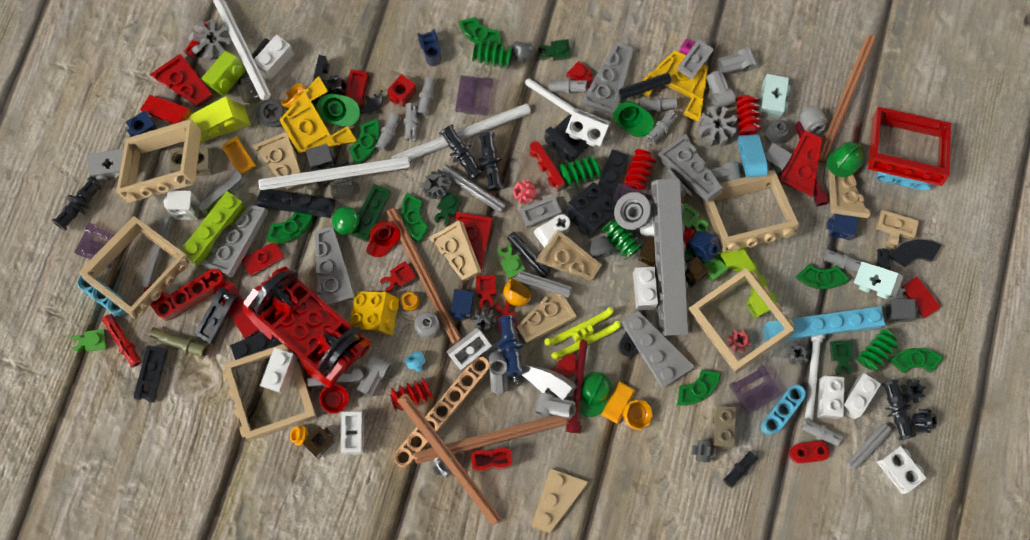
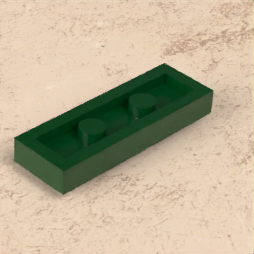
M373 184L359 212V225L350 236L368 242L370 232L377 224L391 195L390 190Z

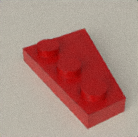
M178 54L150 74L152 78L197 107L213 98L211 92L181 54Z
M806 130L804 131L779 178L781 183L813 197L822 138Z
M456 212V219L464 224L482 272L493 219L491 217Z

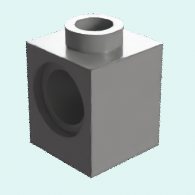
M772 143L770 148L765 147L763 150L767 161V168L771 171L775 170L776 174L779 175L792 154Z

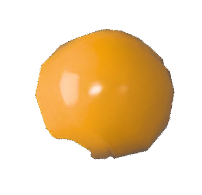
M296 83L290 91L285 92L287 99H282L281 104L289 109L307 87L302 83Z
M509 279L503 288L505 299L513 306H526L531 300V291L515 279Z
M635 399L625 406L623 418L630 428L643 430V428L651 423L653 413L651 406L646 401Z

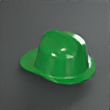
M326 94L318 100L316 110L321 119L329 124L351 126L357 122L360 116V108L357 102L347 96Z
M625 101L619 103L613 112L614 123L634 137L646 136L654 128V120L651 114L636 102Z
M846 142L833 151L827 158L826 164L829 171L835 176L842 178L853 175L864 163L862 143Z
M591 372L583 379L580 414L585 417L599 415L608 401L612 386L608 377L603 373Z

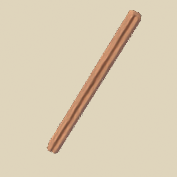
M867 35L822 141L819 154V162L824 163L829 155L875 44V36Z
M389 209L387 214L391 222L399 227L401 232L400 240L453 344L459 342L461 336L397 209Z
M408 394L402 395L398 399L399 404L492 525L497 524L501 520L500 515Z
M551 416L448 443L446 446L453 454L563 426L568 421L564 417ZM434 448L414 453V459L417 464L440 458Z

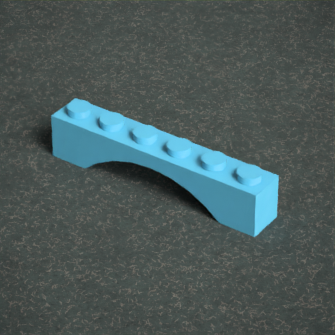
M880 306L792 318L791 320L795 325L793 327L794 334L782 343L827 334L879 330L885 326L882 308ZM779 321L766 322L762 326L765 342L784 330Z

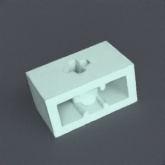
M770 74L765 76L759 104V111L762 116L780 119L782 114L786 113L788 102L785 101L791 85H788L789 78Z
M861 262L854 284L860 286L859 290L870 293L872 290L878 292L877 296L888 299L891 296L896 298L903 276L899 273ZM875 280H881V283H875Z

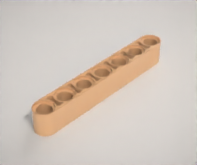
M477 357L426 415L427 421L435 424L434 430L437 433L487 375L489 363L486 358ZM477 363H484L486 368L483 371H477L475 365ZM470 377L473 380V384L471 386H464L462 384L463 379ZM454 392L461 395L460 399L456 402L450 400V395ZM441 407H445L448 410L447 415L444 417L437 415V411ZM418 427L415 428L394 454L395 462L402 468L412 465L415 461L414 453L424 450L429 444ZM414 438L422 439L420 447H412L411 443ZM402 453L409 455V460L406 463H400L398 460Z

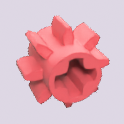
M523 180L522 182H517L514 186L513 194L515 199L519 200V203L527 204L528 201L532 202L536 197L537 190L535 185L531 184V181Z
M744 329L739 333L733 330V336L726 338L730 341L727 347H732L734 353L738 350L744 353L746 351L744 346H751V343L748 342V338L751 335H746ZM741 339L742 343H736L735 340Z

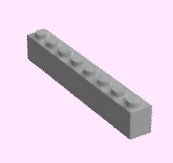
M680 179L655 180L651 182L659 332L662 335L688 334L690 321L687 319L689 302L686 299L688 283L685 280L687 264L684 261L686 245L683 242L685 226L682 222L684 208L681 203L683 189Z

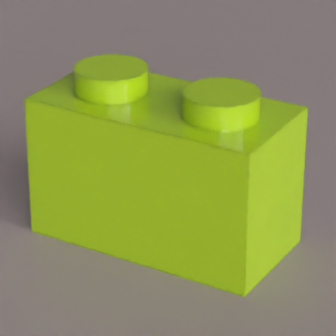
M224 51L201 79L212 90L225 96L243 75L246 68L236 56Z

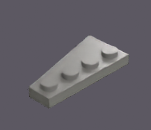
M619 42L614 44L580 105L613 116V112L618 107L620 101L618 90L624 86L633 47Z
M686 134L657 154L658 159L707 203L722 193L721 185L713 173L708 170L706 163L700 158L694 145H691Z
M250 204L236 220V226L225 233L223 236L224 240L218 247L214 246L210 251L212 254L207 260L203 259L200 265L209 270L218 269L223 275L233 277L265 220L268 211L265 208Z
M333 226L315 231L318 297L329 307L354 299L355 294Z
M639 311L620 321L661 388H664L695 367Z

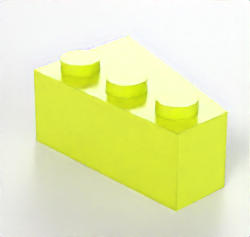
M226 96L189 115L187 120L192 119L202 130L200 144L251 125L245 106Z

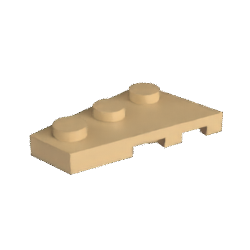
M286 132L252 145L276 176L302 173L293 144ZM304 184L294 185V186H288V187H285V188H286L288 191H290V190L295 189V188H297V187H300V186H302V185H304Z
M828 169L831 213L868 218L870 212L864 206V198L856 188L857 183L854 176L837 177Z
M457 221L429 237L463 281H467L482 273L462 221Z
M559 230L554 232L536 259V262L588 281L593 280L602 264Z
M550 293L517 325L516 329L527 345L575 320L577 316L564 296Z
M550 469L531 527L550 533L588 482Z

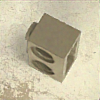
M199 146L198 159L203 157L204 161L197 163L196 176L212 175V153L208 148ZM184 147L170 150L171 173L181 170V164H178V162L182 159Z
M715 406L712 408V448L729 450L734 448L736 407Z

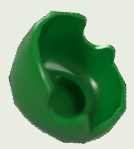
M344 206L339 208L332 217L333 228L341 235L352 234L359 225L360 214L351 207Z

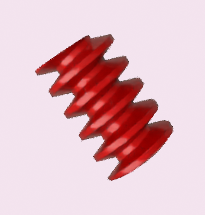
M749 95L739 96L735 99L738 109L739 135H756L757 131L762 129L761 125H756L761 123V119L756 118L761 115V112L755 111L760 109V105L754 104L759 102V98Z
M636 149L635 155L632 158L633 162H631L630 169L627 172L628 175L625 178L626 182L623 185L633 191L646 190L647 186L643 183H649L650 180L645 176L650 177L652 175L648 170L654 169V166L650 163H656V159L652 157L650 152Z
M421 378V384L414 380L413 387L407 382L406 389L398 385V392L393 387L391 388L390 397L396 413L397 406L402 411L404 410L398 402V399L404 394H408L417 406L420 404V399L427 403V396L433 401L428 382L424 378Z

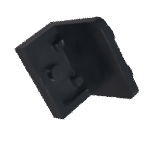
M568 115L554 129L550 126L545 130L544 140L558 152L562 159L572 163L590 145L586 143L587 141L581 138L579 140L573 139L566 133L572 116ZM576 121L575 127L577 129H583V125L579 121Z
M593 182L568 202L563 213L569 218L570 222H573L583 235L590 239L596 233L599 226L614 214L617 203Z

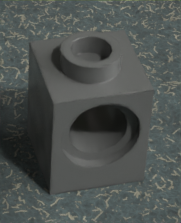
M327 143L305 150L312 171L328 169L330 166L334 167L335 153L333 148L329 149Z
M890 299L886 302L887 321L911 322L918 315L915 299Z

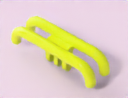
M608 307L604 312L552 338H546L544 340L546 346L555 345L571 336L575 341L574 344L558 352H553L551 354L552 359L558 360L572 352L578 351L582 339L587 340V345L618 330L621 327V322L615 321L612 325L593 334L592 326L610 317L614 313V309Z

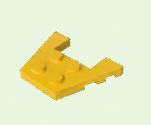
M674 50L642 81L669 73L671 83L665 86L691 98L683 115L699 122L708 66L703 64L691 80L677 70L686 55ZM653 89L641 94L649 97Z
M320 76L310 84L279 119L298 153L306 152V149L326 143L329 147L357 141L349 126L330 134L311 102L328 92Z

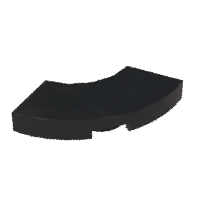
M923 239L911 240L898 246L889 255V258L903 267H906L914 260L931 262L942 245Z

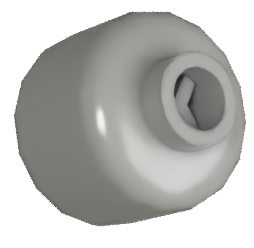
M808 106L802 110L799 117L804 130L812 134L822 132L827 124V118L819 107Z
M422 312L415 319V330L420 337L426 339L433 338L439 332V319L432 312Z

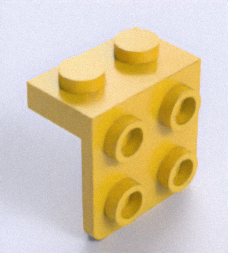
M357 292L349 324L352 327L358 325L360 330L377 331L386 336H393L400 298L387 292Z

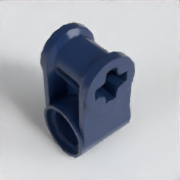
M435 29L424 34L417 33L419 45L423 51L426 63L429 66L439 65L442 58ZM432 53L437 54L436 56H429Z

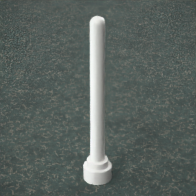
M527 79L525 81L528 87L571 115L576 108L533 80ZM592 129V133L596 134L598 129Z
M825 335L810 337L813 345L805 418L810 421L813 420L820 345L823 343Z

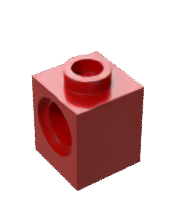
M401 74L387 89L388 99L393 104H399L401 107H404L417 92L416 84ZM405 90V93L397 94V91Z

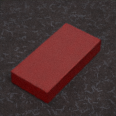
M350 69L347 92L344 96L352 98L357 102L359 108H362L369 73Z
M917 276L901 287V289H905L903 293L908 299H915V305H917L918 312L923 319L940 308V305Z

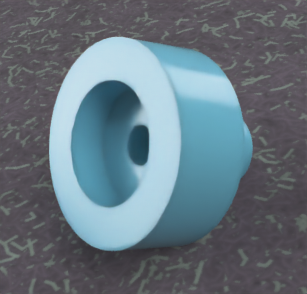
M414 352L405 358L408 369H415L416 372L423 370L422 365L426 360L422 352Z

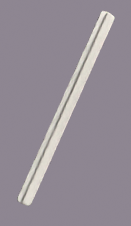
M213 0L260 99L269 100L271 93L226 1Z
M524 104L455 132L462 140L526 116L531 113L528 104ZM442 136L393 155L391 159L408 157L409 161L447 147L448 143Z
M408 157L264 178L260 179L258 183L260 190H268L405 169L410 167Z

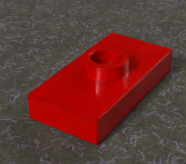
M270 243L244 257L242 263L252 277L283 260L284 256L277 244Z

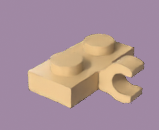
M881 210L876 229L890 233L886 247L894 249L898 245L899 236L910 240L915 238L919 221Z

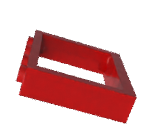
M878 106L871 122L868 170L943 186L950 175L951 123ZM880 124L939 137L938 165L933 166L878 153Z

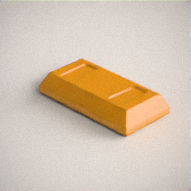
M237 136L221 145L236 171L241 175L256 167Z
M619 381L601 415L619 424L624 408L632 400L636 390Z

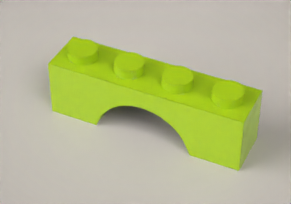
M225 192L181 248V251L186 254L190 262L199 268L201 267L200 263L211 254L210 251L219 234L228 225L235 223L246 209L243 202L229 192Z
M746 247L735 252L723 253L721 250L716 255L728 267V271L741 272L745 268L749 272L753 271L759 278V281H757L761 287L765 286L770 292L771 296L769 298L773 303L778 302L775 293L771 292L767 287L768 282L765 277L761 276L757 271V264L747 255ZM750 285V297L745 304L756 320L770 312V309Z

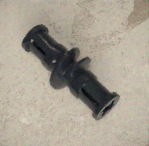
M451 124L440 131L439 135L444 137L449 148L453 151L450 153V156H455L453 162L460 161L461 166L464 167L470 176L469 180H472L483 173L484 170L480 169L473 155L469 153L468 150L471 144L465 146L461 137L453 129L454 125Z
M485 132L478 135V139L481 140L483 157L479 158V161L482 162L479 166L481 169H485L489 185L487 187L488 191L504 188V184L501 183V172L498 166V162L502 161L503 158L496 155L497 150L493 138L495 136L494 132Z
M88 177L86 184L77 191L75 196H67L68 205L62 209V212L56 219L53 218L51 221L57 227L66 231L67 226L78 216L79 212L83 215L86 214L83 207L91 208L87 203L91 201L98 190L103 188L102 185L93 178Z
M893 379L881 383L885 388L888 397L887 401L890 404L885 410H892L887 417L894 416V423L900 435L898 437L899 440L916 437V433H913L910 417L907 414V410L912 407L910 404H904V398L898 385L899 379Z

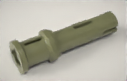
M153 327L149 333V339L182 349L184 354L190 353L202 360L206 357L209 350V343H200L192 337L183 338Z

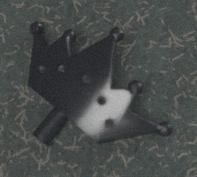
M380 90L379 96L374 94V99L366 95L367 105L362 104L364 109L360 110V112L371 114L376 110L380 114L381 111L378 107L382 104L383 90Z

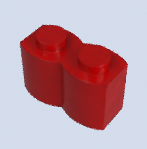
M497 448L491 452L478 450L471 453L472 470L475 472H486L492 468L496 470L510 468L512 466L511 450L508 448Z

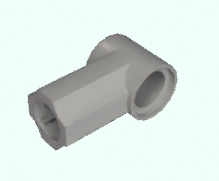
M744 48L736 54L718 58V68L723 75L739 70L746 72L757 67L751 48Z
M715 71L706 76L715 108L719 110L722 107L734 105L736 102L732 89H728L722 72Z
M730 162L722 167L709 169L719 183L742 178L738 162Z
M499 351L493 352L489 356L491 392L503 394L508 391L507 361L505 360L504 353ZM495 362H502L501 365H494Z
M372 356L357 391L372 398L381 380H384L388 374L391 364L376 356Z
M540 392L535 412L550 417L555 415L571 419L575 415L576 403Z

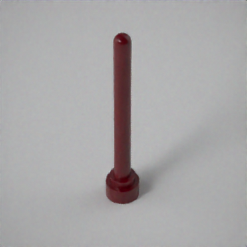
M797 122L795 127L800 140L805 130L801 122ZM817 172L814 185L816 192L814 194V202L819 207L829 204L830 198L823 191Z
M582 339L579 345L575 384L578 387L574 390L573 401L576 403L575 415L569 420V423L566 424V432L581 434L582 431L579 413L588 344L585 339Z

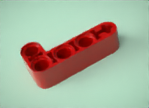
M211 269L169 295L163 290L161 296L150 305L157 316L165 321H170L216 293L215 290L225 285L227 279L220 270ZM203 286L202 292L195 293L197 287ZM186 296V301L179 304V299ZM169 306V311L166 314H162L163 308Z

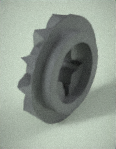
M269 99L260 104L257 116L263 125L268 128H277L281 124L279 119L286 113L287 109L281 104L280 100ZM268 110H270V111H272V112H274L275 110H277V111L275 112L276 115H277V118L274 117V116H270Z
M441 170L431 171V174L426 176V181L423 183V191L426 196L434 200L444 197L449 191L451 184L449 175ZM436 181L439 184L440 188L435 187L433 182Z

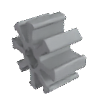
M210 19L206 23L207 28L203 21H201L194 27L198 33L194 31L189 35V41L200 42L199 45L192 48L195 54L202 47L205 48L203 59H210L214 55L212 54L213 51L216 57H219L226 51L220 45L226 47L230 44L229 37H219V34L227 31L225 25H222L217 32L214 31L216 23L214 19ZM208 36H210V39L213 40L211 43L209 39H206Z
M712 106L708 109L706 116L704 113L701 115L698 122L700 129L697 134L699 138L707 134L711 135L708 137L706 145L712 146L715 140L714 137H717L719 147L724 146L728 138L729 140L732 139L736 128L732 127L737 119L735 115L727 119L723 118L726 116L728 108L722 107L719 116H717L715 106Z

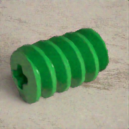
M481 39L478 44L475 43L472 62H475L478 58V62L482 63L485 59L486 65H489L492 61L493 67L500 63V68L503 69L507 64L508 69L512 56L511 46L505 51L503 44L500 49L497 48V43L490 47V41L484 46Z
M592 155L588 156V161L585 158H581V163L578 160H574L573 165L571 162H567L566 167L564 164L559 165L561 177L570 186H572V180L579 184L581 177L586 182L587 175L592 180L594 179V173L599 178L601 177L598 161Z
M616 219L610 221L602 229L603 232H608L607 237L612 238V244H617L616 250L622 249L620 255L626 256L625 260L636 254L643 245L642 243L636 245L638 237L631 238L634 232L627 233V229L621 227Z
M881 329L880 334H877L875 339L871 340L870 345L865 347V351L860 353L857 361L865 368L878 372L877 364L884 366V362L881 359L889 360L886 353L894 354L891 347L894 349L899 348L896 343V337L888 330Z

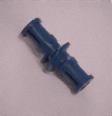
M512 315L498 318L502 330V341L498 343V347L502 352H505V360L508 366L507 375L509 377H516L524 374L519 349L523 348L524 344L517 343V332L514 326L515 316Z

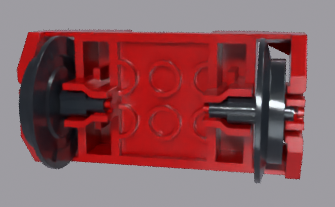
M286 266L279 268L272 273V278L268 276L267 281L262 282L261 286L258 285L243 303V312L270 340L276 337L300 359V367L311 377L330 389L357 359L364 356L370 350L372 342L359 333L360 327L358 325L352 327L298 279V272L296 270L290 271ZM327 368L332 369L327 377L321 373Z

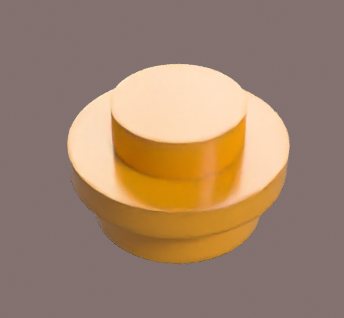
M406 292L402 295L400 303L403 309L413 311L418 308L420 300L416 293Z
M300 425L291 430L290 440L295 445H303L302 442L308 438V432L305 426Z

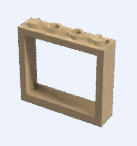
M192 119L126 138L116 193L127 203L193 185L195 183L202 130ZM185 141L180 171L136 183L141 154Z
M775 170L768 171L765 177H743L719 183L722 187V193L708 203L701 197L723 253L735 252L745 247L751 248L761 243H771L775 240L789 238L797 234L798 221ZM772 188L786 222L728 237L714 201Z
M133 216L79 271V274L87 283L134 319H137L147 311L148 306L153 301H156L161 296V292L166 287L172 285L175 277L180 272L186 270L190 262L185 253ZM139 233H142L176 260L130 306L95 278Z
M747 268L689 307L691 315L735 374L794 334L793 327H795L789 317L785 318L781 313L783 309L778 302L773 303L769 298L771 294L765 286L761 287L759 285L757 275L753 271L749 272ZM746 278L783 326L784 330L738 361L700 310Z
M283 344L224 364L223 376L225 381H229L230 384L228 393L231 400L235 401L234 413L237 419L240 418L242 426H239L242 437H246L249 441L318 418L298 358L293 373L305 412L251 431L233 369L271 357L274 348L292 353Z

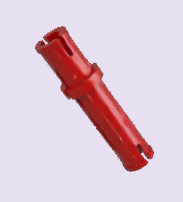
M108 314L104 316L102 322L120 348V354L125 356L130 367L134 368L140 365L142 359L138 356L134 349V344L128 340L114 315Z

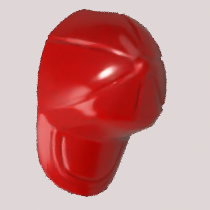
M391 221L377 223L370 232V240L366 248L367 254L373 257H383L401 236L399 227Z

